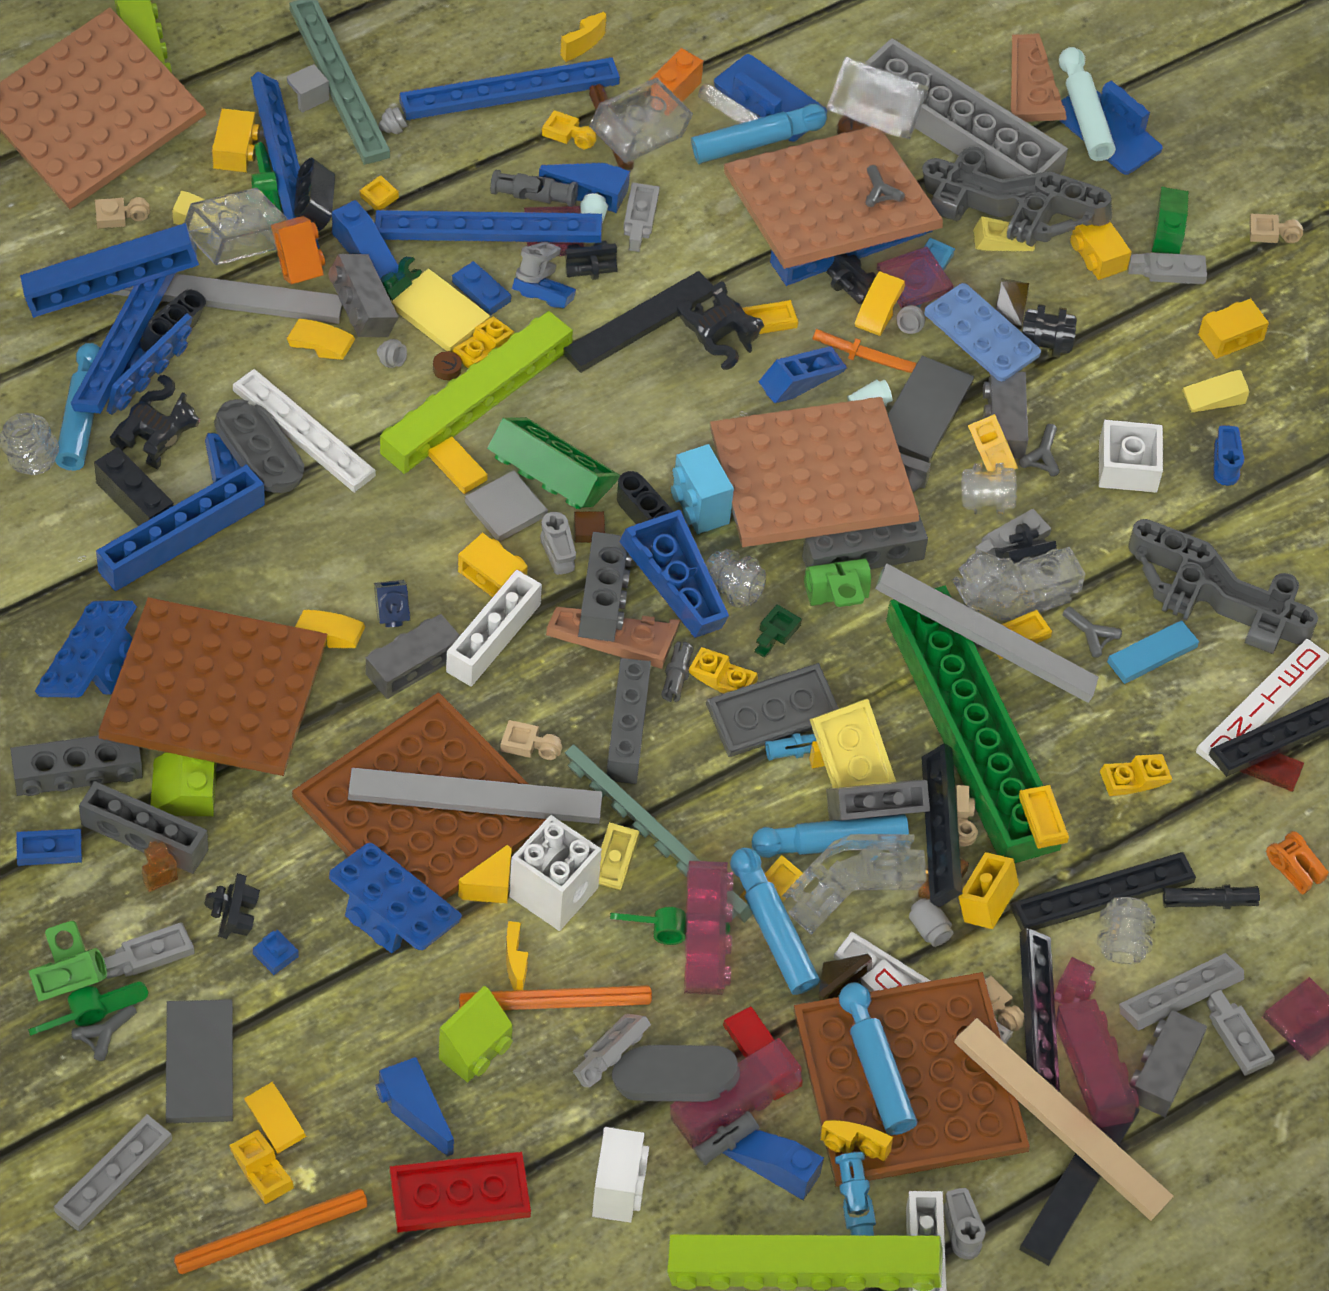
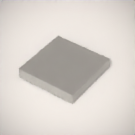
M514 470L465 496L467 506L499 542L543 519L548 513L547 508Z

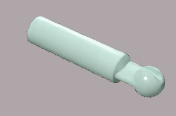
M1068 47L1060 54L1059 65L1069 76L1065 84L1089 157L1094 161H1103L1110 158L1115 153L1116 148L1092 76L1083 69L1085 55L1075 47Z

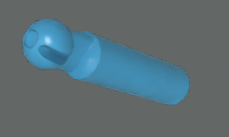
M808 104L804 108L786 113L784 111L694 136L691 137L693 154L696 162L701 164L790 139L791 136L821 129L826 123L827 115L825 109L820 105Z
M85 343L79 347L76 353L78 370L71 377L55 456L56 464L66 470H79L85 465L94 413L74 411L71 401L100 350V347L95 343Z
M905 814L800 823L790 828L773 829L771 827H763L754 833L752 848L759 856L770 858L777 854L795 852L799 855L907 845L909 842V828Z
M750 848L736 850L731 857V870L741 880L746 891L745 899L792 995L802 994L811 990L821 980L774 884L768 882L761 868L760 856Z
M849 983L842 988L839 995V1003L854 1018L855 1025L850 1029V1034L882 1123L888 1135L905 1133L917 1125V1119L881 1021L870 1018L867 1010L871 1002L869 990L859 983Z

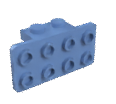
M965 283L959 284L925 307V316L998 381L1007 380L1040 357L1041 350L1037 345Z

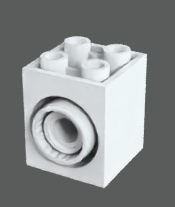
M550 815L511 857L509 897L560 931L598 889L602 849Z

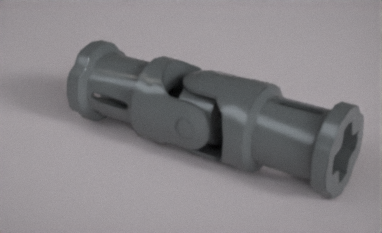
M496 169L492 174L490 191L494 195L499 192L511 194L514 198L529 199L549 204L554 201L567 203L568 207H573L577 201L578 183L555 182L553 178L528 176L522 173L517 175L501 173V170Z

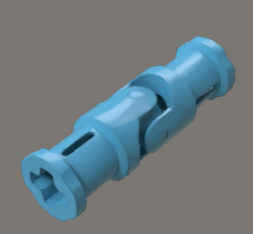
M863 1152L846 1153L835 1157V1163L839 1164L842 1184L839 1186L840 1193L845 1196L843 1211L846 1229L850 1230L851 1235H874L873 1226L876 1225L872 1200L867 1195L870 1184L868 1180H865L862 1163L865 1159ZM851 1166H853L854 1178L851 1176ZM869 1210L868 1214L865 1215V1216H862V1217H850V1216H849V1213H850V1214H855V1215H861V1214H863L864 1212H866V1211Z

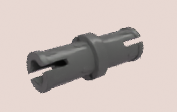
M681 642L675 643L671 662L667 664L665 669L667 677L661 696L669 702H672L673 694H675L674 702L680 700L684 681L688 679L690 674L688 666L694 648L687 642H683L682 649H680Z
M746 1111L745 1114L726 1127L721 1125L716 1129V1134L693 1149L700 1161L706 1166L711 1160L727 1149L730 1151L737 1147L736 1143L755 1130H758L759 1125L752 1114Z

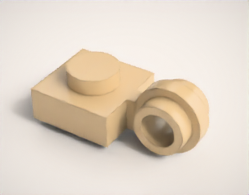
M141 197L133 198L128 206H124L123 198L95 200L97 229L126 227L125 218H132L134 221H144L150 214L149 203Z
M1250 214V242L1278 243L1279 235H1281L1286 242L1296 243L1303 236V226L1297 220H1287L1285 223H1279V215Z
M509 720L500 748L501 752L531 758L532 752L536 748L540 757L546 760H554L561 754L562 744L560 738L552 734H546L543 738L538 737L539 726Z
M956 785L959 845L969 846L976 841L978 835L976 826L968 821V817L974 816L975 799L969 798V786Z
M989 976L985 981L994 1015H999L998 1021L1001 1025L1011 1031H1018L1023 1027L1024 1013L1015 1005L1012 1007L1008 1006L1011 1004L1013 997L992 976Z

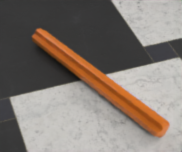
M648 985L491 991L503 1010L649 1005L652 1001V991ZM477 992L460 993L459 1008Z
M357 1189L177 1254L174 1257L176 1269L179 1274H185L367 1207V1198L362 1189Z

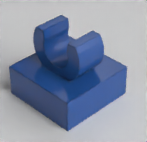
M278 929L275 932L269 933L260 943L253 947V955L273 975L299 957L298 950Z

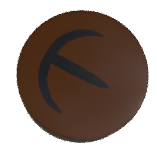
M855 115L843 116L838 122L837 134L864 129L865 122Z
M444 351L434 357L433 373L439 379L452 380L461 374L462 361L456 353Z

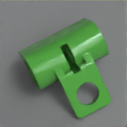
M867 559L806 567L804 585L810 606L833 601L837 607L862 604L865 598H869L871 587V572Z
M73 920L50 927L45 931L55 962L47 963L28 971L38 1002L98 983L107 977L106 964L101 952L97 948L85 950L77 923ZM60 931H68L73 936V945L69 949H62L56 943V937Z

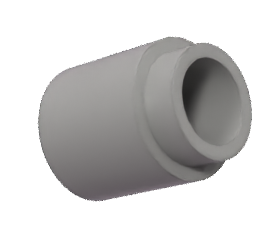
M926 898L920 899L912 905L909 919L925 942L931 943L933 947H936L952 937V923L940 907L935 906L930 902V899L927 900Z

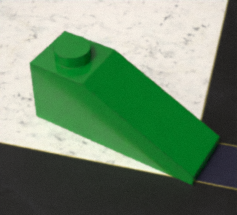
M1161 186L1151 252L1180 254L1186 230L1189 191Z

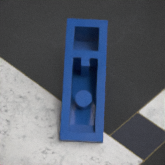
M606 163L541 165L539 177L553 178L555 182L566 184L577 182L578 201H582L584 196L588 194H599L606 199L607 210L617 213L629 189L630 171Z
M356 200L332 211V234L349 254H368L379 278L390 272H398V264L375 223Z
M832 346L777 359L758 382L765 390L766 395L776 404L794 399L841 374L847 369V366Z
M414 1057L379 1070V1084H376V1091L382 1103L387 1102L392 1114L446 1156L452 1155L454 1151V1138L417 1058Z
M755 1130L736 1143L737 1147L732 1151L727 1149L723 1152L726 1156L803 1201L820 1177L824 1157L794 1140L760 1130Z

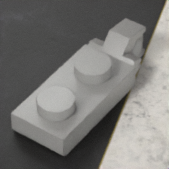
M632 183L624 220V235L630 236L629 251L640 252L642 238L649 239L652 233L659 197V186Z
M1167 253L1131 254L1128 274H1141L1144 277H1148L1151 282L1204 284L1207 280L1205 255Z
M1031 509L983 537L982 543L975 547L976 551L973 557L982 565L996 557L995 549L1018 544H1011L1009 535L1015 534L1016 526L1026 523L1031 530H1038L1039 537L1033 540L1048 537L1051 527L1034 509Z
M180 922L123 942L122 947L116 949L114 955L104 958L107 979L122 974L125 977L136 975L193 955L194 947L183 923Z
M1222 990L1210 994L1206 1002L1212 1012L1209 1017L1244 1075L1246 1076L1272 1064L1275 1059L1274 1055L1242 1005L1239 1007L1236 1003L1230 1005Z
M625 1014L584 1054L586 1059L573 1070L582 1086L591 1087L601 1080L602 1072L607 1070V1067L616 1064L621 1059V1054L630 1045L641 1040L643 1032L651 1026L646 1016Z

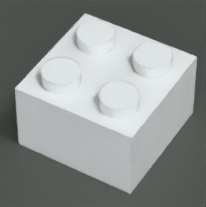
M1104 420L1099 439V487L1157 493L1163 472V425Z
M604 1127L595 1183L592 1217L632 1223L633 1210L640 1211L649 1146L643 1145L644 1133Z

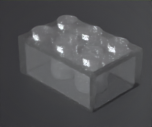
M845 57L826 109L895 136L910 139L929 87L862 61Z
M656 77L599 103L589 127L625 163H628L683 137L693 113Z
M256 187L191 203L184 223L187 224L193 242L215 265L277 250L271 225L288 219Z

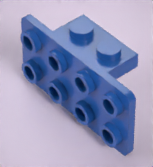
M751 54L741 57L714 79V87L757 118L783 111L786 113L804 108L808 104L820 105L825 109L827 115V109ZM806 132L791 136L788 140L794 142Z
M1112 80L1104 84L1102 94L1098 91L1097 94L1116 148L1115 153L1106 160L1119 172L1128 175L1160 154L1163 146L1146 132L1150 112ZM1068 95L1061 100L1066 111V120L1059 121L1084 141L1070 96Z
M188 313L184 315L147 352L141 348L139 341L123 373L112 386L106 410L110 415H113L117 410L123 411L137 391L141 393L146 389L151 381L150 378L155 373L160 375L167 368L169 360L174 355L178 357L185 351L188 346L186 342L187 337L192 331L190 325L193 317Z
M93 601L88 604L76 626L70 631L69 637L61 650L55 655L51 666L42 676L35 690L39 697L78 698L84 694L91 681L94 682L102 694H112L133 639L125 629V626L137 608L133 601Z
M373 843L365 844L330 870L329 879L350 895L345 916L353 925L362 929L378 945L383 946L391 954L400 948L402 938L417 950H424L461 920V913Z

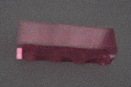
M689 861L684 970V993L723 995L725 986H730L731 967L725 966V954H731L732 935H726V922L732 923V903H727V891L733 890V872H727L728 862Z
M1091 999L1058 1006L1056 1029L1092 1122L1098 1128L1133 1122L1135 1108L1139 1107L1137 1091L1129 1085L1127 1066L1124 1062H1120L1117 1041L1114 1036L1109 1035L1107 1030L1108 1021L1106 1014L1103 1010H1099L1096 1000Z
M780 1038L739 1062L740 1077L737 1084L729 1092L727 1089L721 1092V1097L705 1102L676 1101L670 1105L671 1120L692 1149L716 1134V1129L721 1125L726 1127L745 1114L746 1111L750 1113L754 1110L761 1111L768 1107L778 1095L782 1093L788 1094L799 1086L802 1067Z

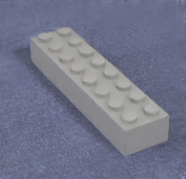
M891 38L859 67L855 91L958 156L967 147H979L985 155L986 173L988 175L1005 180L1048 171L1060 174L1064 170L1068 152L1067 147Z

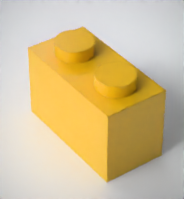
M221 109L212 149L213 169L247 173L249 161L254 162L255 158L253 141H258L260 135V124L255 123V112Z
M1111 222L1102 226L1092 224L1089 226L1083 224L1075 226V230H1073L1070 238L1071 245L1075 251L1080 253L1087 269L1092 271L1098 280L1128 269L1132 251Z
M1248 299L1243 302H1235L1225 309L1217 312L1212 311L1205 315L1202 319L1198 335L1213 356L1218 359L1263 341L1269 322L1252 299Z
M481 533L458 554V572L491 597H494L516 570L527 575L528 566L522 558L512 555L503 548L499 541L489 538L484 533Z
M987 852L984 853L964 886L963 894L958 896L965 923L989 929L995 927L1019 886L1014 859Z

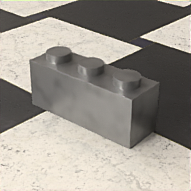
M338 254L333 265L330 267L328 275L357 336L388 337L399 317L369 255Z
M1017 372L1005 381H998L990 374L989 382H984L983 399H988V404L984 405L983 419L994 414L996 415L1014 458L1021 459L1026 453L1028 444L1026 372Z
M442 614L432 619H426L412 631L402 633L393 642L371 651L366 657V675L384 697L389 699L445 666L447 650L460 635Z
M910 780L826 789L829 820H850L930 811L927 780Z
M1171 1010L1167 1021L1160 1019L1153 1034L1158 1039L1154 1046L1151 1044L1147 1045L1141 1059L1145 1066L1142 1071L1135 1070L1128 1087L1133 1089L1130 1101L1166 1117L1203 1040L1207 1026Z

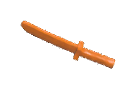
M819 329L815 330L812 338L815 341L849 353L848 359L854 360L856 355L912 373L917 365L915 362L860 345L861 340L857 338L852 343Z

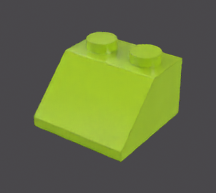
M167 752L156 757L153 762L151 806L174 816L214 817L217 763Z
M485 985L449 1018L439 1030V1060L467 1083L475 1075L481 1076L488 1069L490 1061L497 1054L503 1055L513 1042V1025Z

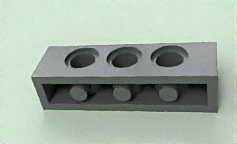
M919 515V521L805 538L802 558L806 567L866 558L870 569L884 567L886 563L897 565L924 560L928 537Z
M593 532L578 637L614 642L616 630H622L624 612H619V608L625 609L627 591L621 589L622 587L628 588L630 570H625L624 567H631L632 557L619 542L622 537L621 535Z
M620 658L607 764V775L614 782L637 784L651 661Z
M99 735L10 748L17 796H35L43 792H63L72 788L91 787L94 781L100 784L113 782L127 783L143 778L138 746L99 739Z
M94 781L79 804L82 826L191 874H194L209 850L206 829Z

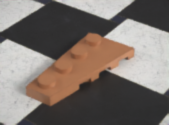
M1040 34L1012 35L1011 113L1025 122L1066 120V111L1064 105H1062L1052 70L1049 67Z
M555 608L547 626V636L626 659L651 661V666L660 669L663 668L680 625V620L670 619L669 623L656 622L655 617L642 616L641 620L624 618L622 630H616L615 640L611 642L578 637L582 609Z

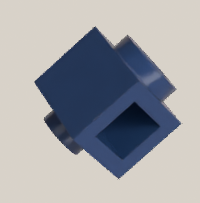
M404 580L374 583L376 612L379 623H385V627L403 626V621H410L406 582Z

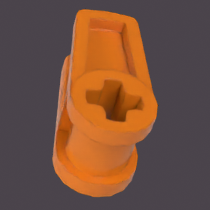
M1295 831L1288 833L1285 836V840L1279 844L1273 843L1266 849L1267 857L1271 864L1302 895L1311 889L1313 881L1316 884H1321L1328 877V870L1308 847L1304 838Z

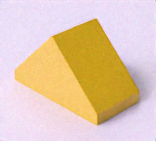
M506 845L460 878L458 896L462 900L507 903L512 848Z

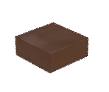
M574 511L575 543H591L593 532L605 533L604 511Z

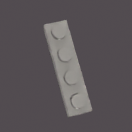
M1224 953L1120 1003V1014L1139 1031L1160 1019L1168 1017L1171 1010L1178 1012L1209 997L1210 994L1218 990H1223L1244 980V969Z
M146 1115L54 1205V1212L80 1232L172 1141V1134L149 1115Z

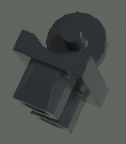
M605 240L588 247H582L579 244L568 245L567 249H565L567 278L591 275V279L596 280L599 279V274L617 272L616 244H608Z
M844 253L834 256V261L826 272L832 278L831 287L835 291L844 289L858 304H862L877 275L874 272L866 273L861 268V260L855 254L848 256Z
M1026 523L1016 526L1015 534L1009 535L1010 543L1018 544L995 549L996 558L1003 559L1007 574L1017 575L1026 572L1024 557L1030 556L1033 569L1051 567L1050 551L1057 550L1056 541L1046 542L1045 539L1033 540L1039 537L1038 530H1031Z
M237 873L234 884L228 886L226 894L225 887L217 886L216 892H210L205 896L204 904L212 910V917L220 918L222 912L218 937L227 939L231 932L247 936L253 927L254 916L240 912V906L253 910L257 904L260 890L245 884L247 877L245 875Z

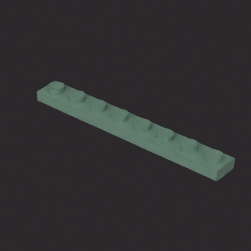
M297 0L289 2L290 12L317 68L329 81L331 98L363 165L389 159L390 149L318 1Z
M573 744L565 752L570 761L567 765L570 770L580 779L585 775L591 781L589 787L593 791H601L602 798L606 795L611 799L613 803L610 806L622 818L628 815L634 821L632 824L633 828L638 830L642 837L651 836L656 841L654 847L665 858L671 855L677 860L678 863L675 866L688 879L693 875L700 882L697 885L698 888L708 898L711 899L713 896H716L722 902L720 908L731 919L737 916L745 923L753 915L749 905L579 748Z

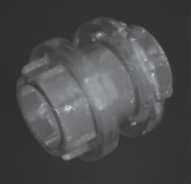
M19 413L5 422L0 434V446L7 455L11 467L17 472L29 475H39L49 470L58 455L59 443L51 433V428L46 419L34 413Z
M974 463L973 469H965L962 472V505L965 509H974L975 515H983V506H996L997 514H1005L1006 509H1013L1017 506V475L1013 468H1005L1004 463H996L995 471H983L982 463Z
M725 549L723 552L717 551L708 558L705 564L722 600L727 595L728 603L736 608H742L745 605L751 606L758 601L765 587L766 572L764 569H761L756 558L745 556L740 560L739 553L731 549Z
M1130 897L1112 899L1107 904V907L1100 912L1099 921L1107 929L1098 933L1097 945L1101 948L1104 957L1112 962L1120 964L1140 963L1142 959L1146 958V954L1152 951L1153 939L1145 933L1155 928L1156 917L1151 913L1148 904L1142 900Z

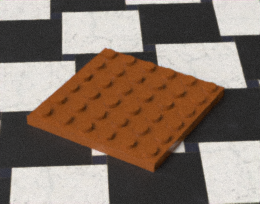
M148 597L100 725L99 739L284 776L326 647L328 634Z
M439 692L292 790L293 799L348 857L365 844L373 843L444 900L459 891L460 878L506 845L512 848V854L522 847L546 820L542 818L348 800L352 768L528 784Z
M983 972L871 991V1002L867 1010L870 1018L881 1021L916 1116L917 1125L905 1133L889 1135L893 1137L892 1148L885 1162L877 1157L870 1158L865 1155V1159L862 1161L865 1180H877L1029 1152L1030 1145L1018 1100L954 1043L956 1038L976 1018L1001 1039ZM839 997L794 1005L793 1011L821 1129L825 1121H845L871 1127L887 1134L850 1034V1029L855 1025L852 1014L841 1007ZM826 1146L835 1187H838L842 1184L839 1164L835 1163V1157L845 1153L834 1152ZM855 1146V1148L853 1149L852 1152H861V1151H860L859 1147ZM851 1166V1176L854 1178L853 1166Z

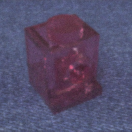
M1072 957L1058 982L1054 996L1055 1001L1082 1014L1096 989V982L1092 980L1095 967Z

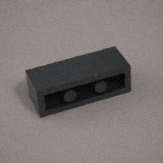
M119 447L94 461L96 484L138 526L174 506V502Z

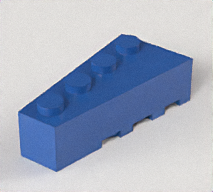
M681 510L626 528L619 542L693 637L697 638L722 629L729 614Z

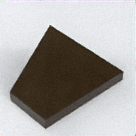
M1002 278L996 310L1017 329H1021L1029 283Z
M869 954L824 962L819 988V1001L837 998L842 988L847 984L860 981L872 969V957Z

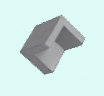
M314 64L287 76V83L298 94V109L301 112H305L329 100V81Z

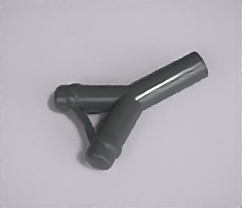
M870 165L867 168V173L873 185L871 192L865 200V204L868 207H874L876 203L885 200H895L898 202L904 200V192L885 184L876 165Z
M1047 424L1039 448L1024 455L1019 460V465L1022 468L1029 466L1038 467L1047 471L1052 477L1060 473L1050 451L1057 431L1055 425ZM1042 458L1044 464L1037 463L1036 461Z
M1070 606L1062 614L1085 633L1090 653L1094 658L1102 655V649L1108 642L1122 637L1121 629L1094 625ZM1098 636L1106 637L1107 639L1100 645Z
M133 1005L119 1010L104 1024L73 1028L71 1032L72 1038L74 1040L80 1039L87 1043L94 1051V1059L104 1061L108 1054L112 1033L132 1018L137 1011ZM99 1037L96 1047L87 1038Z

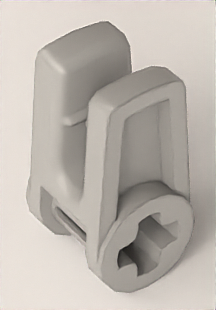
M548 242L523 247L521 250L523 258L521 266L516 270V277L524 282L539 283L540 280L553 274L556 265L550 262V260L560 254L561 248Z
M559 512L547 513L541 521V544L555 574L573 572L575 570L574 560L576 559V551L568 519Z
M967 1188L948 1191L945 1197L946 1203L943 1205V1212L952 1249L962 1259H973L980 1254L982 1241L985 1236V1227Z

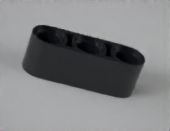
M312 157L301 165L297 174L294 215L296 217L305 216L316 224L318 231H321L332 217L335 174Z
M189 289L183 291L150 319L140 340L141 348L147 352L187 313L193 317L190 325L193 328L197 324L206 305L205 297L196 290Z
M627 471L620 475L617 488V503L635 524L674 512L641 474Z

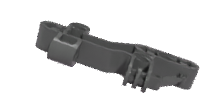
M979 147L965 148L955 163L933 158L927 160L922 167L925 190L929 194L934 195L931 203L940 216L959 221L968 207L996 217L1014 215L1007 229V239L1013 240L1017 237V241L1021 243L1026 240V244L1030 247L1034 246L1037 241L1048 242L1054 236L1075 230V226L1081 224L1085 226L1091 224L1102 226L1109 223L1112 219L1111 194L1107 190L1049 171L1005 180L987 175L985 155ZM1056 213L1078 219L1076 221L1070 219L1052 226L1047 225Z
M1148 519L1138 520L1133 525L1128 544L1129 551L1135 555L1137 560L1142 562V570L1153 590L1154 598L1164 603L1163 612H1167L1168 609L1174 610L1173 615L1177 616L1178 613L1184 614L1183 620L1187 621L1195 604L1199 601H1206L1218 614L1250 626L1245 644L1274 654L1280 638L1301 645L1306 639L1311 640L1318 616L1312 608L1295 602L1299 589V582L1295 576L1288 573L1276 575L1267 591L1237 579L1214 547L1204 540ZM1152 563L1175 571L1177 574L1173 583L1162 582Z

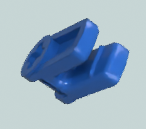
M1219 426L1218 438L1214 443L1213 476L1221 485L1230 486L1236 484L1239 480L1240 468L1244 463L1240 432L1236 426Z

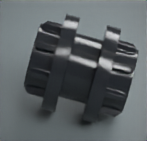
M1038 304L1037 309L1025 311L1022 333L1039 348L1053 349L1052 357L1059 358L1060 353L1072 352L1077 318L1075 315L1066 314L1067 308L1059 307L1058 315L1045 313V305Z

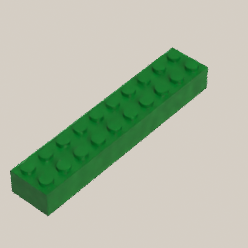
M946 585L934 588L951 597ZM890 600L886 622L943 742L953 748L954 765L963 784L969 786V797L975 799V809L997 855L1012 858L1014 863L1060 851L1062 844L1039 849L1036 846L1019 799L1020 790L1044 785L974 642L897 600Z

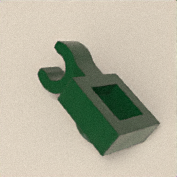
M414 257L402 258L399 262L397 273L390 272L380 278L390 300H394L413 284L411 280L421 275V269H413L411 272L409 270V265L415 260Z
M776 604L760 623L759 630L763 633L756 640V643L759 645L754 652L765 658L772 650L776 641L785 645L801 626L802 618Z

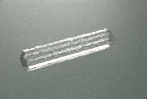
M708 83L703 84L699 89V98L738 123L761 118Z

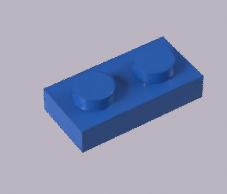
M474 261L452 275V283L490 316L511 302V294Z
M516 277L512 289L519 291L522 296L541 299L554 308H565L574 300L576 289L547 278L540 280L539 283H528Z
M207 433L205 445L212 480L215 483L241 467L219 435Z
M81 829L16 832L18 866L82 863Z

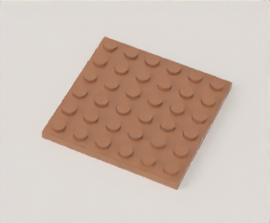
M110 7L0 82V132L69 209L78 205L207 115L204 107Z
M879 125L841 133L824 139H817L797 146H789L773 152H765L761 155L738 159L724 164L725 175L784 269L943 227L942 217ZM870 165H876L884 183L904 192V200L901 202L885 200L876 203L874 207H868L865 204V200L871 192L873 185L867 173V168Z
M882 397L710 422V430L719 463L734 487L732 512L742 547L919 521V511Z

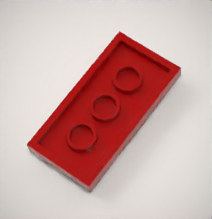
M522 1151L389 1166L397 1233L531 1217Z

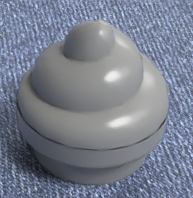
M398 106L393 109L391 107L387 108L378 125L380 131L384 130L387 133L392 132L396 135L402 133L403 128L408 126Z
M914 305L903 307L897 315L899 329L907 334L919 332L925 325L924 312Z
M390 339L378 347L377 355L385 367H400L406 360L407 348L399 340Z

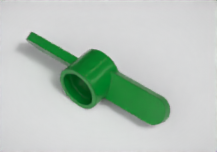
M259 142L254 147L260 173L251 174L252 191L255 202H265L268 222L272 230L271 225L283 222V216L278 197L276 176L274 171L271 170L267 149L262 142Z
M676 907L660 908L655 912L654 917L610 913V919L654 923V939L665 945L682 943L686 938V933L723 937L730 932V922L725 917L688 914Z
M134 982L100 995L98 988L94 986L77 989L67 998L71 1010L70 1014L28 1029L31 1036L74 1020L78 1026L96 1024L106 1014L145 1000L148 996L147 986L143 982Z

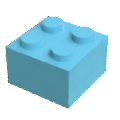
M707 444L677 454L675 468H673L674 483L671 486V493L675 502H680L687 524H692L697 534L730 524L734 487L710 445Z

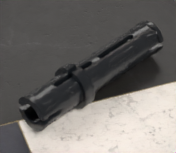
M1223 884L1222 887L1163 888L1162 898L1164 908L1216 906L1223 907V909H1231L1232 906H1259L1260 891L1258 886L1231 887L1230 884Z

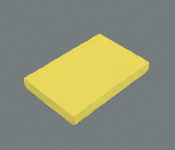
M429 268L418 278L412 281L413 284L399 296L391 300L395 311L443 349L453 352L456 346L471 338L475 327L490 319L488 313Z
M864 699L809 719L833 788L896 782L869 699Z

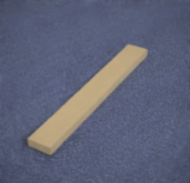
M978 1018L956 1038L954 1043L1150 1221L1174 1197Z

